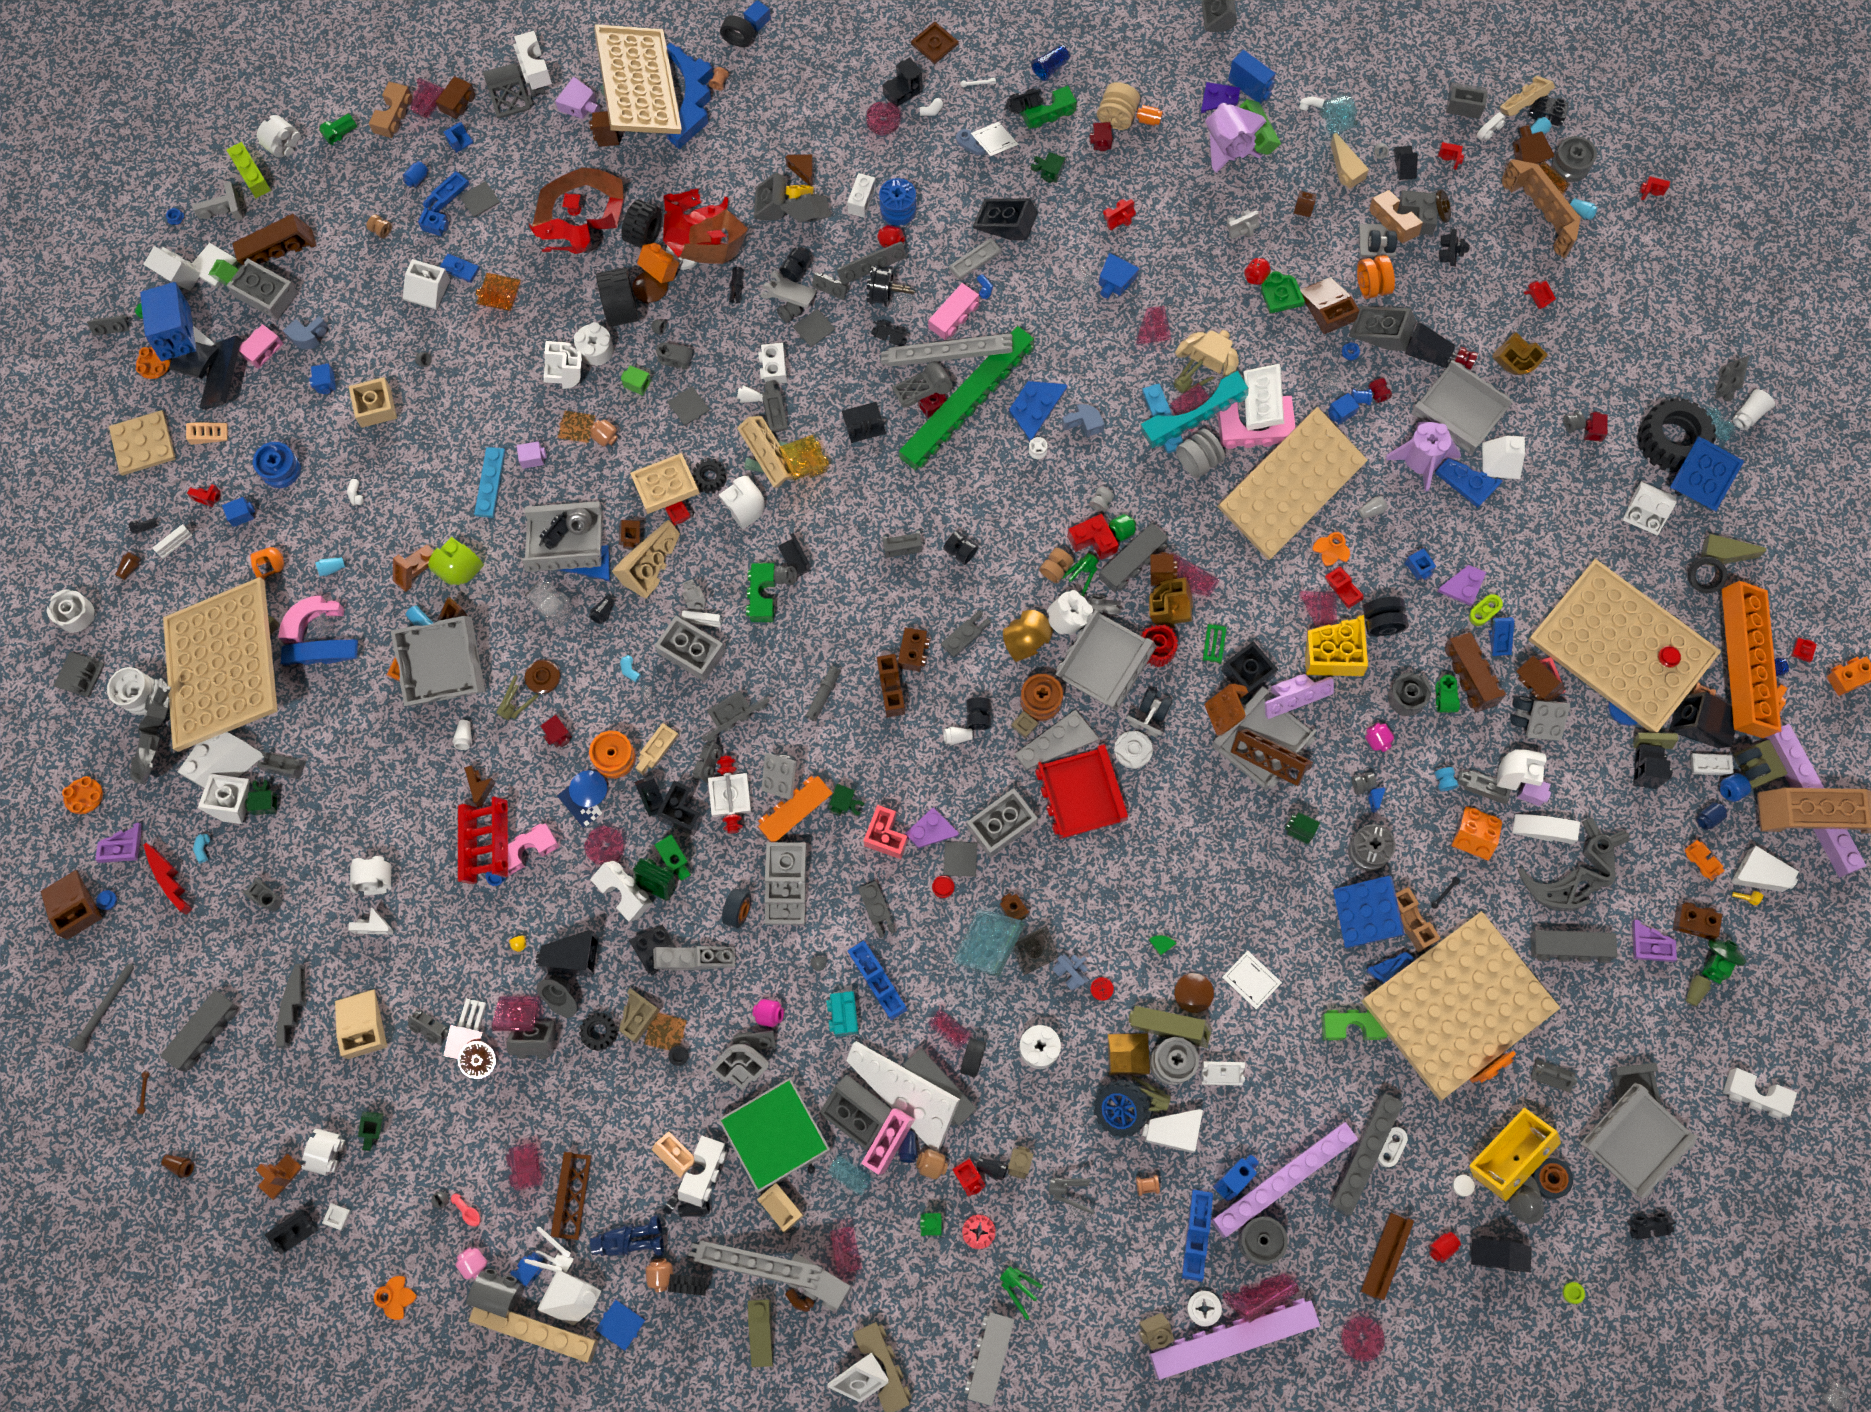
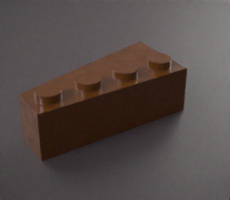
M295 214L287 215L285 218L271 223L260 230H256L254 233L232 243L236 260L242 265H245L244 262L247 259L260 264L269 261V257L280 258L289 251H295L296 253L302 251V247L310 245L313 248L317 246L312 229Z
M1468 632L1450 638L1445 644V652L1448 657H1451L1453 670L1461 679V689L1466 691L1469 697L1467 699L1469 707L1473 708L1475 713L1497 706L1507 694L1504 689L1499 690L1497 686L1499 680L1496 675L1491 676L1490 665L1487 660L1481 658L1482 651L1472 633Z

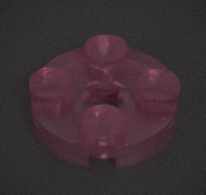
M876 102L867 110V126L872 132L880 136L891 134L897 130L901 123L900 111L890 102H887V104ZM882 116L887 118L886 120H880V117Z
M601 826L589 833L584 849L588 858L596 865H603L610 861L617 862L623 856L625 843L617 830ZM604 841L606 844L610 843V846L605 851L599 848Z
M1353 1318L1344 1324L1341 1331L1340 1340L1342 1348L1349 1357L1356 1361H1372L1383 1350L1385 1344L1383 1331L1379 1325L1369 1318ZM1360 1333L1368 1337V1341H1365L1364 1346L1357 1342V1337L1360 1336Z

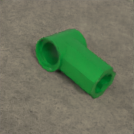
M348 113L334 122H324L321 124L319 131L330 145H334V142L341 141L342 136L355 129L357 125Z

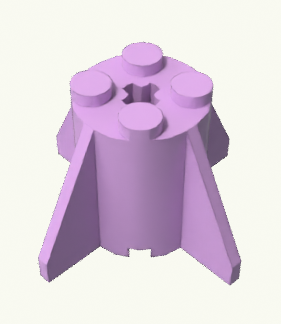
M1222 103L1205 120L1207 129L1210 132L1212 168L1216 173L1229 160H1236V157L1244 158L1248 154L1257 158L1262 157L1254 148L1256 145L1254 142L1256 136L1254 134L1266 122L1263 116L1234 105Z
M1418 422V428L1412 439L1387 454L1386 460H1405L1406 465L1414 470V472L1423 474L1424 491H1429L1433 471L1439 467L1442 460L1460 458L1461 452L1452 440L1445 424Z

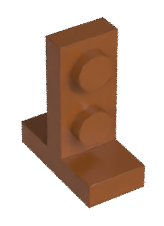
M426 544L406 559L399 554L393 558V582L407 592L412 587V579L429 567V559L434 550Z
M286 1154L276 1166L271 1163L269 1165L261 1163L255 1169L264 1178L258 1187L272 1200H275L301 1171L302 1166L289 1154Z

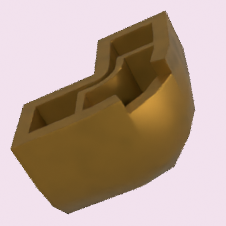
M1515 332L1495 351L1492 358L1505 371L1514 375H1523L1535 370L1548 354L1536 342L1528 344Z
M1186 577L1160 582L1161 585L1155 588L1149 597V613L1152 622L1158 626L1165 624L1169 628L1175 627L1176 623L1191 622L1193 601Z
M1034 610L1022 611L1020 619L1013 620L1009 627L1003 628V640L1006 649L1015 662L1031 657L1038 653L1037 649L1044 643H1049L1053 628L1044 614Z

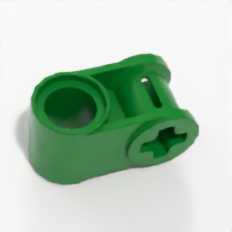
M1444 675L1435 685L1436 706H1438L1436 710L1438 713H1457L1460 708L1457 680L1452 675Z

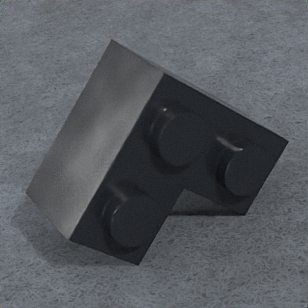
M911 57L899 62L896 65V77L887 80L882 85L883 95L894 109L923 92L922 71Z
M1641 744L1635 749L1633 786L1658 789L1671 779L1673 769L1670 767L1671 761L1667 760L1664 747Z
M674 780L656 815L659 821L694 836L702 821L701 813L688 808L694 795L692 788Z
M1481 1235L1480 1239H1472L1471 1265L1531 1273L1532 1247L1523 1245L1524 1241L1499 1237L1498 1241L1494 1240L1492 1236Z

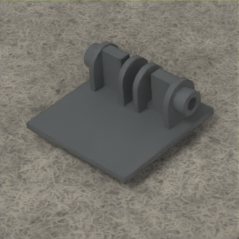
M1749 355L1721 367L1719 381L1716 386V399L1724 397L1725 401H1731L1735 396V391L1743 388Z
M70 652L53 686L89 697L105 663L97 661L91 656L87 658Z

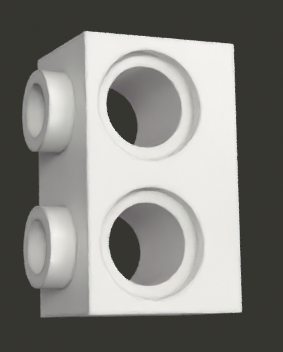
M858 173L847 202L849 214L865 218L876 190L875 177Z
M783 343L761 345L762 352H758L759 362L763 363V368H760L761 379H764L765 382L773 381V384L787 383Z

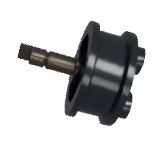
M879 265L871 266V279L868 278L867 289L870 291L867 293L866 300L870 305H873L875 302L882 303L885 307H888L892 291L915 294V291L910 290V286L893 284L894 267L883 269L879 268Z

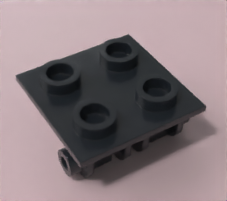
M1035 88L1029 89L1021 95L1019 93L1010 95L1005 104L1004 111L1009 109L1010 113L1013 112L1015 114L1023 110L1025 111L1026 105L1028 109H1031V106L1032 108L1041 106L1043 103L1042 96L1039 97L1041 88L1037 90Z
M1548 95L1540 97L1532 104V109H1530L1528 116L1531 119L1537 120L1541 118L1543 113V117L1549 115L1548 120L1551 118L1550 122L1552 125H1563L1569 102L1562 98L1555 99Z
M877 402L841 411L851 443L886 434L884 421L881 418Z
M663 924L629 940L647 973L651 975L658 972V969H654L653 949L656 947L677 948Z

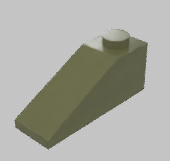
M1709 534L1703 542L1701 557L1710 556L1718 559L1723 564L1759 558L1766 552L1767 548Z
M771 1300L748 1301L751 1367L773 1366Z

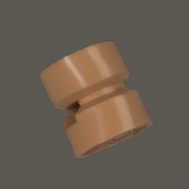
M1054 548L1048 556L1049 560L1043 562L1039 571L1053 583H1059L1065 575L1064 571L1069 570L1074 560L1064 550Z

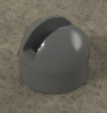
M654 320L651 324L653 332L663 335L666 329V321Z
M427 352L417 353L415 361L419 366L428 367L431 364V356Z
M826 956L810 958L811 966L816 971H821L826 967Z
M436 1192L431 1199L432 1205L438 1209L446 1207L449 1202L448 1195L445 1192ZM437 1195L443 1202V1204H439V1202L435 1198Z

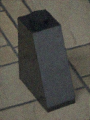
M1418 322L1405 354L1447 368L1451 360L1455 359L1456 353L1453 351L1456 345Z

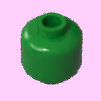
M1122 514L1109 522V528L1116 541L1123 542L1135 534L1136 523L1133 518Z

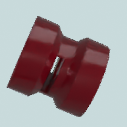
M1461 346L1455 362L1471 370L1478 353L1474 351L1469 352L1467 348Z
M1385 378L1377 379L1369 384L1368 387L1374 393L1373 398L1376 403L1386 401L1392 397V392L1387 388Z

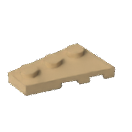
M1536 75L1532 79L1533 83L1531 85L1526 84L1523 86L1520 94L1513 95L1500 106L1501 112L1508 116L1518 114L1522 108L1532 105L1536 99L1548 95L1555 88L1553 81Z

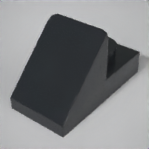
M1412 146L1394 147L1393 151L1399 180L1416 179L1418 154L1413 153Z
M651 775L635 782L649 817L657 814L664 801L655 778Z

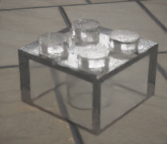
M539 579L525 594V597L532 609L560 630L573 617V606L568 602L569 598L562 592L558 594L555 591L556 588L547 581L545 583Z

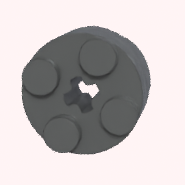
M1411 672L1404 673L1396 679L1388 692L1389 704L1401 716H1414L1420 713L1429 702L1432 692L1431 685L1421 675L1419 676Z

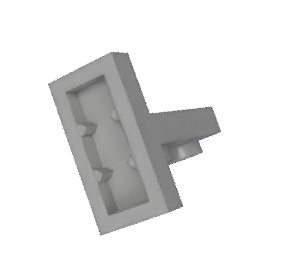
M231 181L224 183L226 195L192 204L193 211L199 219H208L216 214H226L228 211H231L236 221L243 219L237 192Z

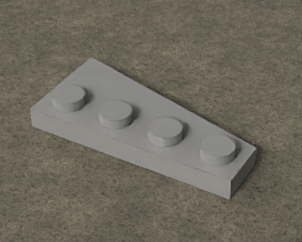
M1074 710L1015 753L1014 756L1025 770L1036 767L1038 762H1041V764L1046 763L1049 760L1097 742L1099 738L1079 713Z

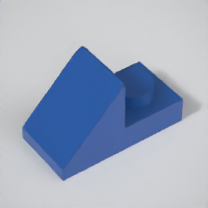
M1512 617L1493 618L1492 630H1488L1492 656L1512 655L1515 621Z

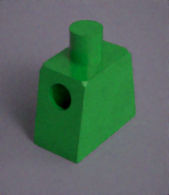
M672 835L654 844L667 867L673 873L676 872L681 881L691 876L686 867L689 863ZM678 857L679 862L673 864L672 858Z

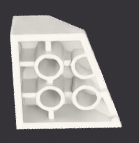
M226 732L196 744L178 770V773L205 788L210 774L238 778L245 771L247 772L256 762L262 760L264 756L246 742Z

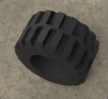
M640 199L634 201L623 219L621 230L623 241L641 249L643 245L654 243L662 224V210L660 207Z

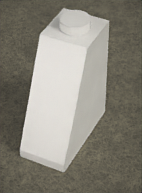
M1755 846L1747 852L1731 882L1736 885L1783 892L1789 888L1792 889L1798 881L1796 876L1799 871Z
M1198 1109L1150 1119L1148 1124H1145L1143 1127L1142 1136L1145 1137V1142L1194 1153L1203 1110Z

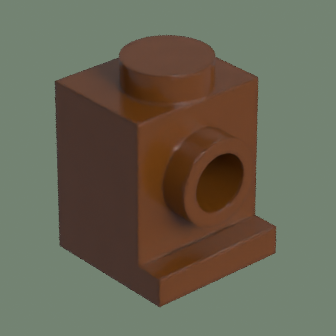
M621 520L619 523V545H623L624 549H634V546H638L640 543V521ZM625 534H630L632 538H626Z
M1009 893L1001 899L1002 903H1000L999 907L1012 926L1029 916V910L1017 894L1012 896ZM1016 904L1017 909L1012 910L1010 905Z

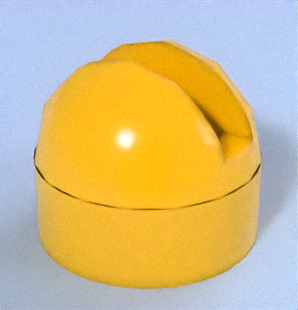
M518 936L509 940L510 947L514 951L520 952L526 947L525 936Z

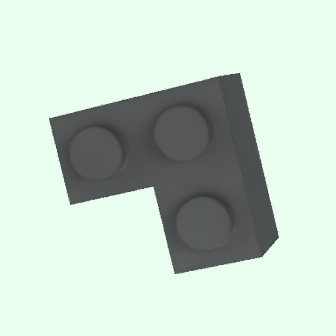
M1402 190L1399 198L1398 214L1413 212L1423 222L1420 234L1432 235L1437 225L1436 193Z

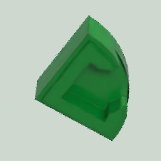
M1163 935L1148 939L1160 956L1177 944L1173 939Z

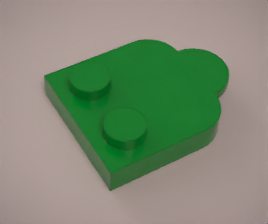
M1275 271L1262 283L1261 293L1269 314L1304 306V298L1293 276H1283L1282 273Z

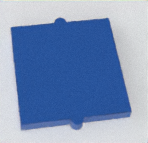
M615 1299L607 1313L603 1314L604 1317L595 1330L626 1351L632 1340L638 1336L637 1333L645 1319Z

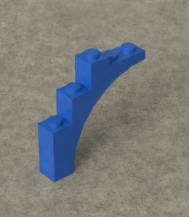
M669 43L666 46L668 57L678 66L683 74L686 89L684 101L679 111L682 128L681 134L666 133V136L672 144L680 149L709 123L708 113L703 107L711 101L710 89L706 84L713 78V68L710 63L704 62L701 58L695 61L691 56L688 57L679 46L676 47L674 44Z

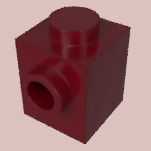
M1110 122L1093 123L1089 139L1090 144H1093L1094 150L1103 152L1111 149L1112 133Z
M554 715L540 725L545 732L544 739L549 745L554 744L556 748L567 745L572 737L557 715Z

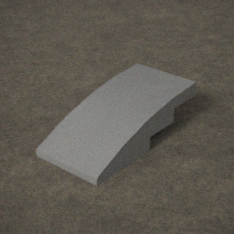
M766 842L765 925H805L806 843Z

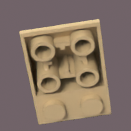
M375 989L335 1001L336 1033L342 1057L351 1059L387 1048Z

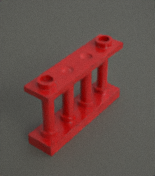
M494 796L492 797V806L481 809L467 804L458 805V882L476 884L477 875L487 872L508 877V800ZM492 814V825L477 828V817ZM492 833V844L477 847V836ZM492 852L491 864L477 866V855Z

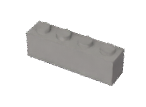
M991 1312L989 1316H984L981 1327L985 1329L983 1338H978L976 1350H979L978 1359L973 1358L970 1369L971 1372H974L972 1381L967 1380L964 1392L968 1394L967 1399L989 1406L993 1405L1015 1319Z

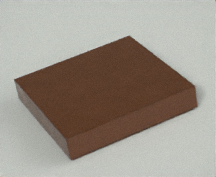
M933 22L911 41V45L935 65L959 45V41L937 22Z

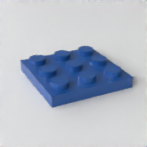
M1698 437L1670 488L1713 511H1717L1742 467L1744 460L1706 439Z
M1392 876L1333 889L1345 948L1405 935Z

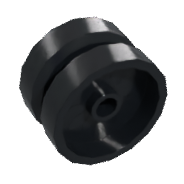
M1384 597L1366 603L1363 606L1364 618L1368 620L1365 623L1367 634L1378 637L1394 635L1405 631L1409 627L1407 615L1403 614L1406 611L1404 599L1400 597Z

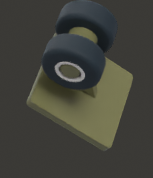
M1770 740L1733 754L1743 775L1750 782L1751 789L1787 775V771Z

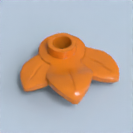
M1333 532L1328 537L1319 538L1312 548L1314 552L1322 553L1321 557L1325 566L1333 565L1338 559L1347 562L1350 557V549L1345 545V537L1339 532ZM1337 539L1339 544L1333 543V540Z
M404 1276L392 1277L386 1286L378 1288L374 1294V1303L378 1307L383 1308L387 1317L394 1320L403 1319V1307L410 1305L417 1298L411 1289L404 1287ZM384 1293H387L388 1299L384 1302L381 1297Z

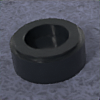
M674 1045L668 1052L669 1061L675 1066L684 1065L689 1057L688 1050L683 1045Z
M673 1193L662 1210L668 1215L671 1214L679 1202L676 1193Z

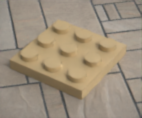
M163 410L109 426L119 473L122 476L176 459Z
M682 453L630 473L647 514L700 494Z

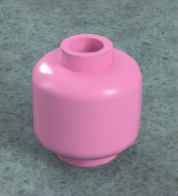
M469 1247L456 1257L457 1262L455 1266L467 1280L472 1277L475 1280L478 1274L484 1271V1268L487 1266V1260L477 1248L471 1249Z

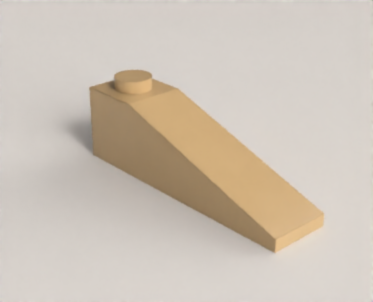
M667 520L625 556L612 572L625 587L643 598H647L658 586L660 581L657 578L660 569L665 570L667 565L664 563L666 555L672 553L680 533L670 520Z

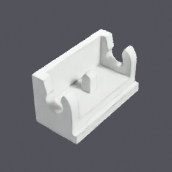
M1204 1061L1201 1064L1202 1085L1242 1086L1245 1081V1077H1243L1245 1062Z

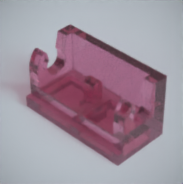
M938 1010L935 1017L931 1018L928 1022L930 1028L959 1051L972 1036V1034L942 1010Z
M854 1227L830 1231L838 1274L862 1269Z

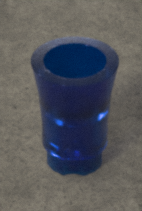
M1063 45L1055 47L1046 54L1033 59L1031 62L1032 70L1042 81H1046L1070 59V54Z

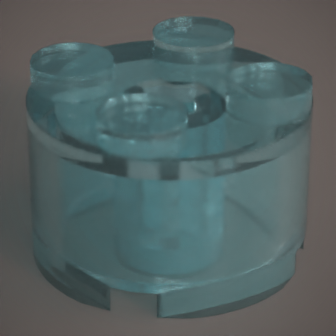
M1347 93L1325 100L1323 108L1320 109V115L1327 123L1326 130L1329 135L1355 128L1358 124V120H1355L1354 116L1357 115L1355 103L1351 96H1346Z

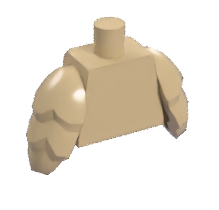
M1221 330L1219 334L1214 331H1209L1207 334L1204 332L1193 333L1182 341L1175 351L1177 358H1185L1191 355V359L1198 363L1203 361L1202 365L1219 374L1223 369V378L1236 372L1239 364L1238 354L1235 349L1231 348L1233 342L1229 340L1230 334L1225 330Z

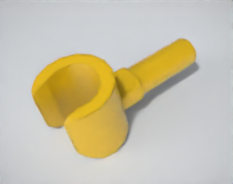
M1753 891L1751 896L1733 892L1732 897L1745 899L1753 905H1758L1764 895L1757 891Z

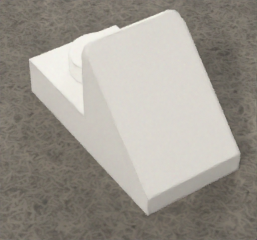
M373 908L370 911L369 921L358 919L356 922H349L348 930L353 934L393 935L392 928Z

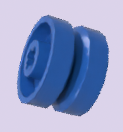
M281 442L266 443L257 449L253 456L254 470L268 486L285 488L293 484L300 475V462L286 444Z

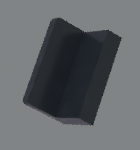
M791 533V540L778 545V549L787 566L794 567L797 577L811 571L810 563L794 533Z

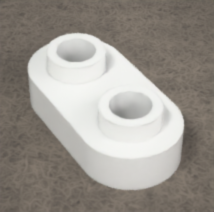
M1500 112L1497 113L1479 130L1476 137L1480 141L1484 139L1486 141L1489 140L1494 134L1493 131L1496 129L1500 130L1504 126L1506 117Z
M1399 1127L1391 1129L1377 1159L1381 1166L1392 1167L1398 1162L1408 1140L1407 1134L1403 1129ZM1393 1135H1397L1399 1137L1398 1142L1393 1141ZM1384 1153H1388L1390 1155L1389 1161H1386L1384 1159Z

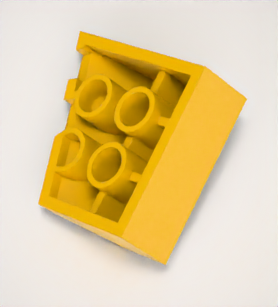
M1364 615L1350 621H1341V623L1332 626L1326 625L1308 630L1305 652L1306 675L1364 676L1368 667Z

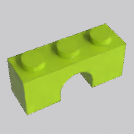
M242 142L226 149L255 198L271 191Z

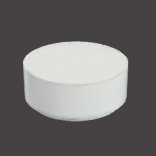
M1460 1175L1453 1180L1452 1188L1457 1195L1465 1197L1473 1193L1475 1185L1469 1176Z

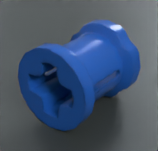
M1367 389V391L1351 390V396L1356 403L1371 405V389Z

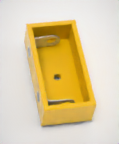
M1524 1107L1469 1165L1472 1175L1506 1202L1561 1144L1559 1134L1555 1129Z

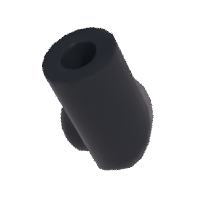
M154 518L140 523L138 521H131L128 525L130 531L134 534L158 527Z

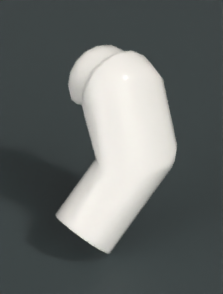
M1312 96L1303 98L1300 101L1299 109L1307 111L1309 105L1322 108L1324 99Z
M936 98L929 107H920V116L937 115L943 107L942 100Z

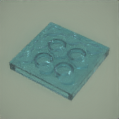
M978 909L953 962L957 965L999 978L1025 923L1018 919Z

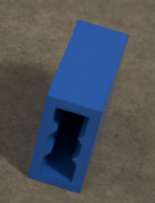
M1243 49L1232 60L1228 81L1234 86L1240 87L1242 92L1261 104L1272 95L1271 90L1275 84L1274 78L1276 73Z

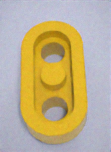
M801 184L786 186L785 194L789 195L788 198L798 199L804 194L811 193L812 195L814 187Z

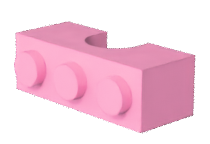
M546 823L536 825L532 828L531 832L517 836L514 839L515 841L508 844V876L525 867L521 856L527 848H536L543 857L560 847Z

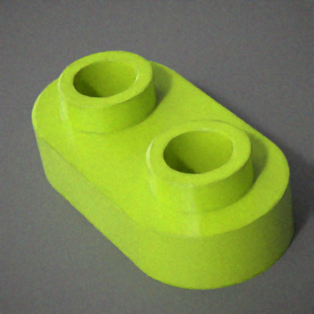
M1495 594L1486 596L1470 611L1469 621L1475 626L1484 625L1501 610L1503 606L1502 599ZM1489 603H1493L1495 607H1489ZM1475 615H1480L1481 619H1477Z

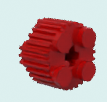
M1164 624L1158 627L1155 625V627H1148V629L1142 632L1141 637L1152 640L1156 646L1158 644L1161 645V647H1156L1147 664L1150 663L1151 666L1163 667L1174 659L1178 648V640H1176L1177 636L1173 633V629H1169V626L1166 627Z

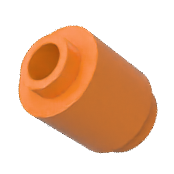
M1142 105V108H1138L1136 118L1139 119V123L1152 126L1159 125L1163 111H1159V108Z

